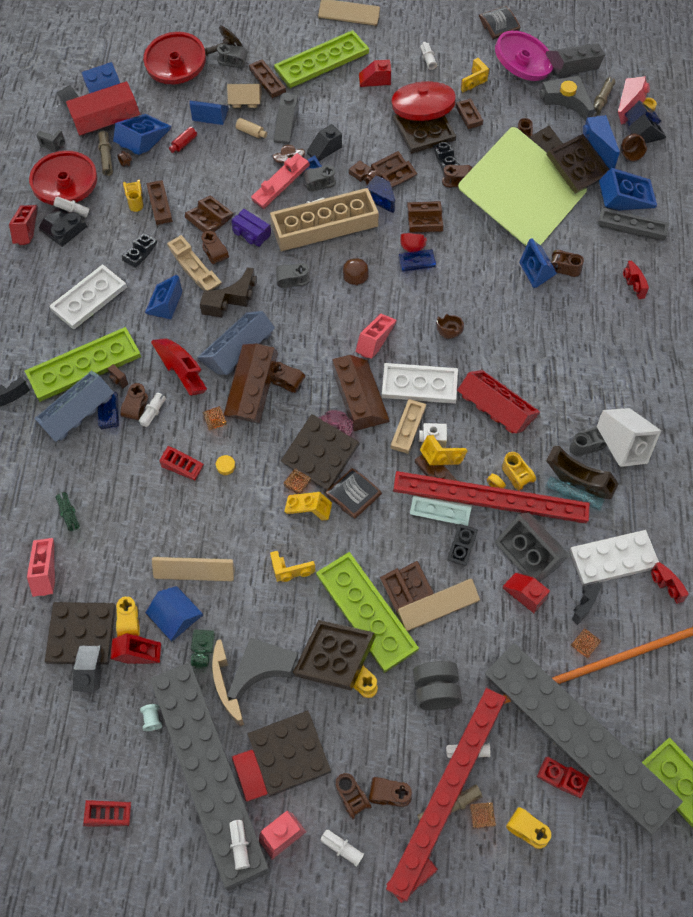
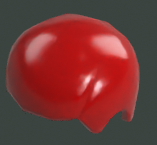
M403 233L400 235V244L405 251L417 253L426 246L427 240L422 234Z

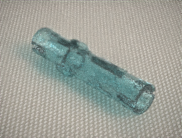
M552 476L549 477L546 488L561 493L563 497L566 495L577 501L588 502L591 507L600 511L605 499L571 486L569 482L564 483Z

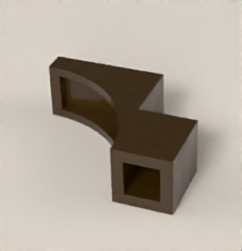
M247 267L243 276L227 288L204 290L200 301L202 315L222 318L224 311L228 309V304L247 307L249 300H252L253 297L252 288L257 283L254 268Z
M553 446L546 459V462L563 485L583 486L591 498L612 499L619 485L611 472L597 470L578 462L569 456L561 446Z

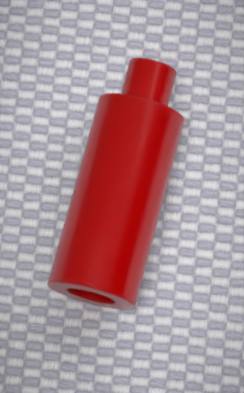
M188 127L171 142L172 146L169 147L170 152H179L196 138L197 132L195 129Z

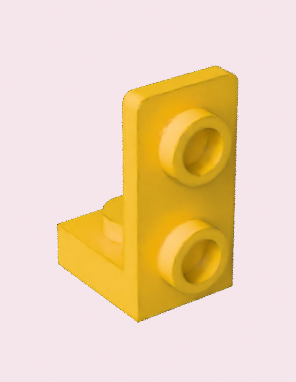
M479 58L473 60V74L462 79L461 91L463 93L488 81L489 68Z
M427 435L420 448L421 453L430 465H459L468 452L466 448H442L434 435Z
M321 492L289 495L284 512L287 514L312 512L322 521L329 520L332 502Z
M278 551L270 552L277 582H288L294 577H307L316 572L314 561L286 568L284 557H279Z

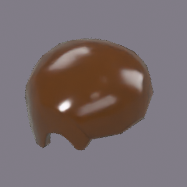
M634 133L622 140L620 149L623 156L633 162L644 157L647 146L644 138Z
M353 258L344 263L343 278L346 282L358 285L368 279L369 268L363 259Z
M446 314L443 318L437 317L436 328L442 337L453 339L462 334L464 322L456 315Z

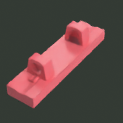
M298 153L291 159L288 158L284 162L285 165L268 181L265 180L261 184V188L251 196L252 201L265 209L310 165L308 160Z

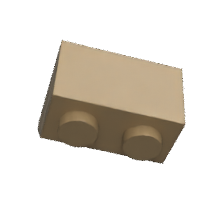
M227 84L228 104L232 105V108H241V104H248V108H257V104H261L262 85Z

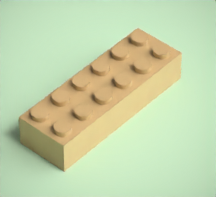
M368 188L270 212L271 227L280 251H285L378 227L379 213Z

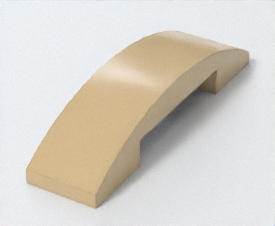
M182 235L167 243L176 260L202 290H213L222 284L213 271H209L194 254L190 244Z
M217 640L212 661L215 686L227 713L239 726H242L244 723L237 699L229 701L220 668L228 666L222 641Z

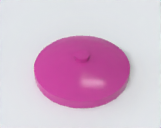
M513 30L502 33L495 44L496 56L501 64L512 74L525 80L540 81L547 78L553 70V66L546 55V51H549V49L534 36Z

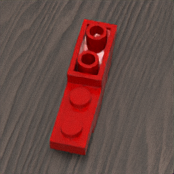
M167 338L151 341L168 371L174 370L190 396L203 394L207 390L198 375L201 372V368L184 348Z

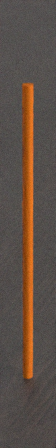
M693 627L552 677V679L561 684L693 636ZM506 697V701L504 704L509 703L511 701Z

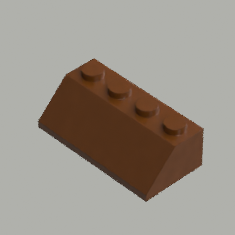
M257 343L242 345L224 416L260 424L278 357V352L274 347Z
M353 355L332 359L333 374L353 431L390 422L368 361Z

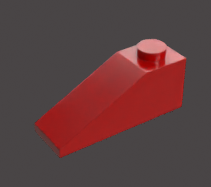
M20 205L9 223L13 244L27 245L31 242L34 236L37 205Z

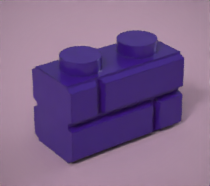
M246 209L241 210L231 221L234 234L237 236L241 235L249 244H255L260 247L271 236V225Z

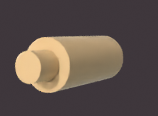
M242 118L237 120L236 129L258 139L267 137V132L264 131L263 127Z

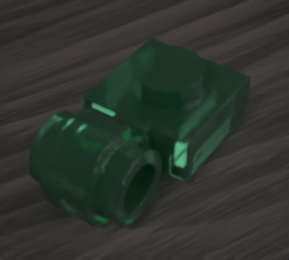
M193 630L191 651L196 652V654L192 653L191 665L195 666V669H204V667L209 666V654L205 653H213L214 630Z

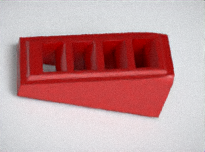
M167 446L159 460L162 468L194 481L204 466L200 461L170 446ZM194 465L195 467L193 471L190 473L189 470L191 466Z
M86 800L83 826H129L131 802ZM101 808H105L104 819H100ZM110 808H114L113 819H109ZM119 808H124L123 820H118ZM92 809H96L95 819L91 818Z

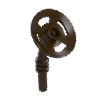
M222 25L219 26L220 33L224 38L222 40L223 43L220 44L243 47L239 39L230 30ZM220 44L214 45L209 48L204 47L206 56H208V54L217 52V47Z

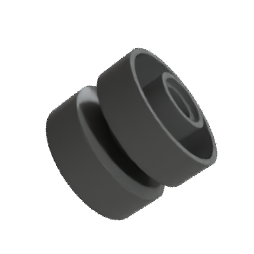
M433 661L418 665L413 669L414 685L419 687L415 692L419 709L443 710L462 703L461 688L455 684L459 681L456 663Z

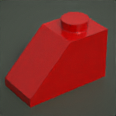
M390 59L374 60L359 73L360 87L391 85Z
M514 573L502 586L505 591L533 614L547 600L550 590L535 578L519 573Z
M128 633L112 639L111 660L127 664L160 663L161 642Z

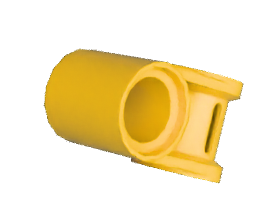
M140 179L132 183L123 182L129 209L133 212L141 211L144 203Z
M509 452L506 454L502 470L510 479L515 489L520 491L524 485L536 481L533 470L528 467L518 453Z
M122 597L116 605L117 637L126 633L140 636L137 606L131 597Z
M363 665L353 688L363 697L372 698L378 691L377 679Z
M517 807L506 825L507 830L513 835L523 839L536 849L545 848L551 839L549 827L521 807ZM539 832L543 833V837L540 840H537V834H539Z

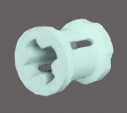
M149 704L140 708V712L143 713L144 717L143 731H155L162 728V723L159 722L158 710L160 707L158 704Z

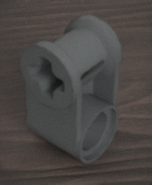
M220 44L217 47V52L219 53L217 61L220 65L236 68L244 67L248 54L244 47Z
M326 165L308 169L303 173L306 188L309 191L331 188L336 184V178L334 177L335 168L333 166Z
M304 263L277 266V286L281 288L306 286L310 282L308 266Z
M597 426L575 434L570 444V452L575 456H583L602 450L607 444Z

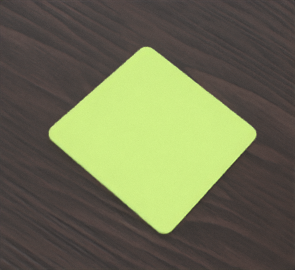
M511 127L460 181L458 187L461 192L525 246L531 238L541 245L583 197L587 188L575 194L547 157V153L518 128Z

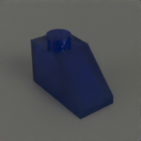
M640 100L625 114L629 125L633 124L643 114L647 115L657 124L662 122L655 111Z
M375 175L366 188H368L375 205L394 213L396 200L391 184L386 179Z

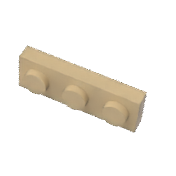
M408 399L392 440L391 449L409 454L425 412L426 404Z

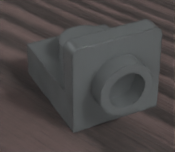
M60 130L54 136L43 131H39L36 134L40 147L53 152H58L65 143L63 133Z

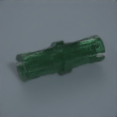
M61 492L63 500L60 493L55 496L60 507L59 513L64 518L68 531H74L72 523L77 530L80 524L75 516L76 510L71 505L68 494Z

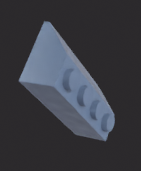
M263 311L246 312L197 358L216 374L228 375L238 363L242 345L259 344L262 340H266L271 336V332L275 327Z
M91 370L34 419L55 442L57 440L60 441L68 435L70 429L78 427L83 422V418L95 413L96 407L101 403L108 402L114 392L98 374Z

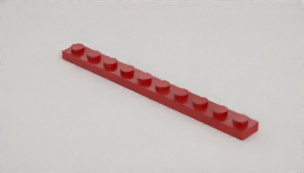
M400 471L395 473L393 492L512 512H529L531 515L585 524L589 521L590 503Z
M488 688L485 689L386 888L388 892L408 902L506 701L505 696Z

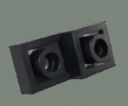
M71 85L56 92L68 111L66 101L79 97Z
M449 142L433 145L435 155L443 172L447 165H460L454 156V149Z
M143 233L133 241V247L122 255V261L136 268L151 253L157 244V240Z
M22 377L13 381L7 388L2 384L0 385V407L19 399L30 391Z
M459 524L447 560L467 566L478 529Z
M599 582L593 586L589 584L582 591L581 603L573 610L575 613L572 620L576 625L591 610L600 591L601 584Z

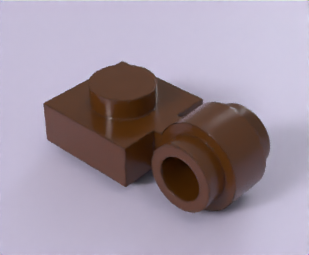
M361 160L349 168L351 176L360 182L364 180L368 186H374L379 182V172L376 170L372 171V168Z

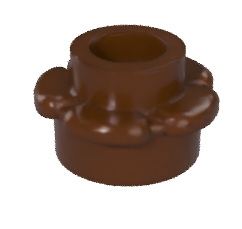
M121 151L117 155L119 163L123 167L127 165L129 167L132 158L128 152Z

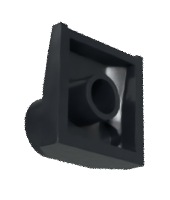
M55 208L45 216L39 226L41 232L61 247L87 228L86 222L81 219L78 213H68L67 210Z

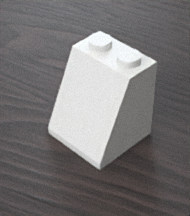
M630 408L603 410L597 425L599 432L621 467L648 464L661 433L660 429Z

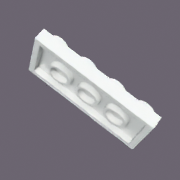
M102 264L49 307L52 312L74 330L125 290L127 285Z
M385 363L382 398L456 404L458 368Z
M646 530L574 546L569 550L582 586L650 571L655 563L659 562Z

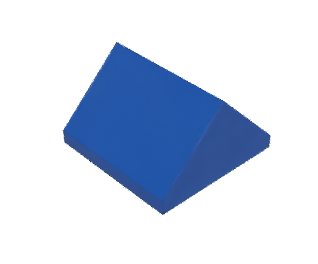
M190 101L192 121L218 125L224 124L229 109L228 105Z
M533 238L529 239L519 263L532 287L537 288L556 275L557 272L543 247Z
M178 275L156 285L145 311L146 314L172 319L182 294Z
M177 586L158 591L145 612L171 642L203 616V613Z

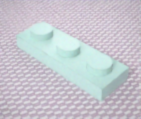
M413 495L410 514L468 526L472 505Z

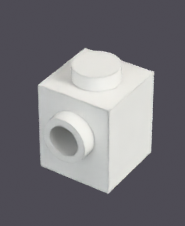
M424 423L423 430H419V442H424L427 435H434L440 446L446 448L447 424Z

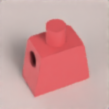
M286 811L260 832L259 842L270 858L273 859L304 835L306 831L294 814Z

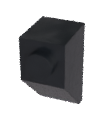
M645 114L629 126L631 134L641 135L645 140V144L666 138L660 125Z
M332 124L318 132L309 146L307 154L310 157L316 156L318 161L324 159L342 148V133Z
M80 645L73 669V691L94 692L100 688L101 646Z

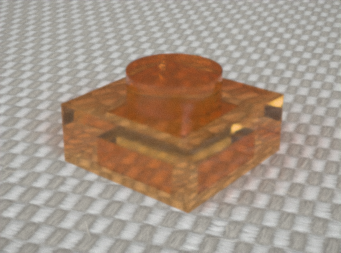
M220 406L202 412L209 431L227 425Z
M294 469L283 483L286 488L294 493L301 494L311 482V478Z
M584 628L571 646L586 658H589L601 643V640Z
M492 802L470 804L473 829L496 826Z

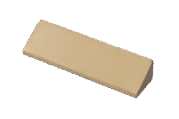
M321 0L318 18L377 26L380 17V7L336 0Z
M152 557L153 576L155 579L234 580L235 567L232 559Z
M468 579L399 608L398 616L406 631H410L480 601L473 580Z

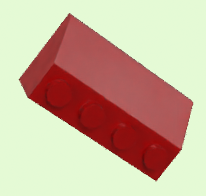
M127 81L66 101L79 135L141 115Z
M483 370L468 372L457 390L465 400L475 403L477 409L482 412L486 411L491 415L490 418L497 423L501 422L506 426L505 429L513 434L523 432L540 414L538 409Z

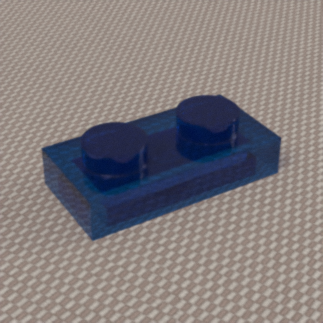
M433 249L398 255L402 272L436 267Z
M113 391L114 393L108 402L101 403L98 406V426L101 430L119 426L118 394L116 391Z

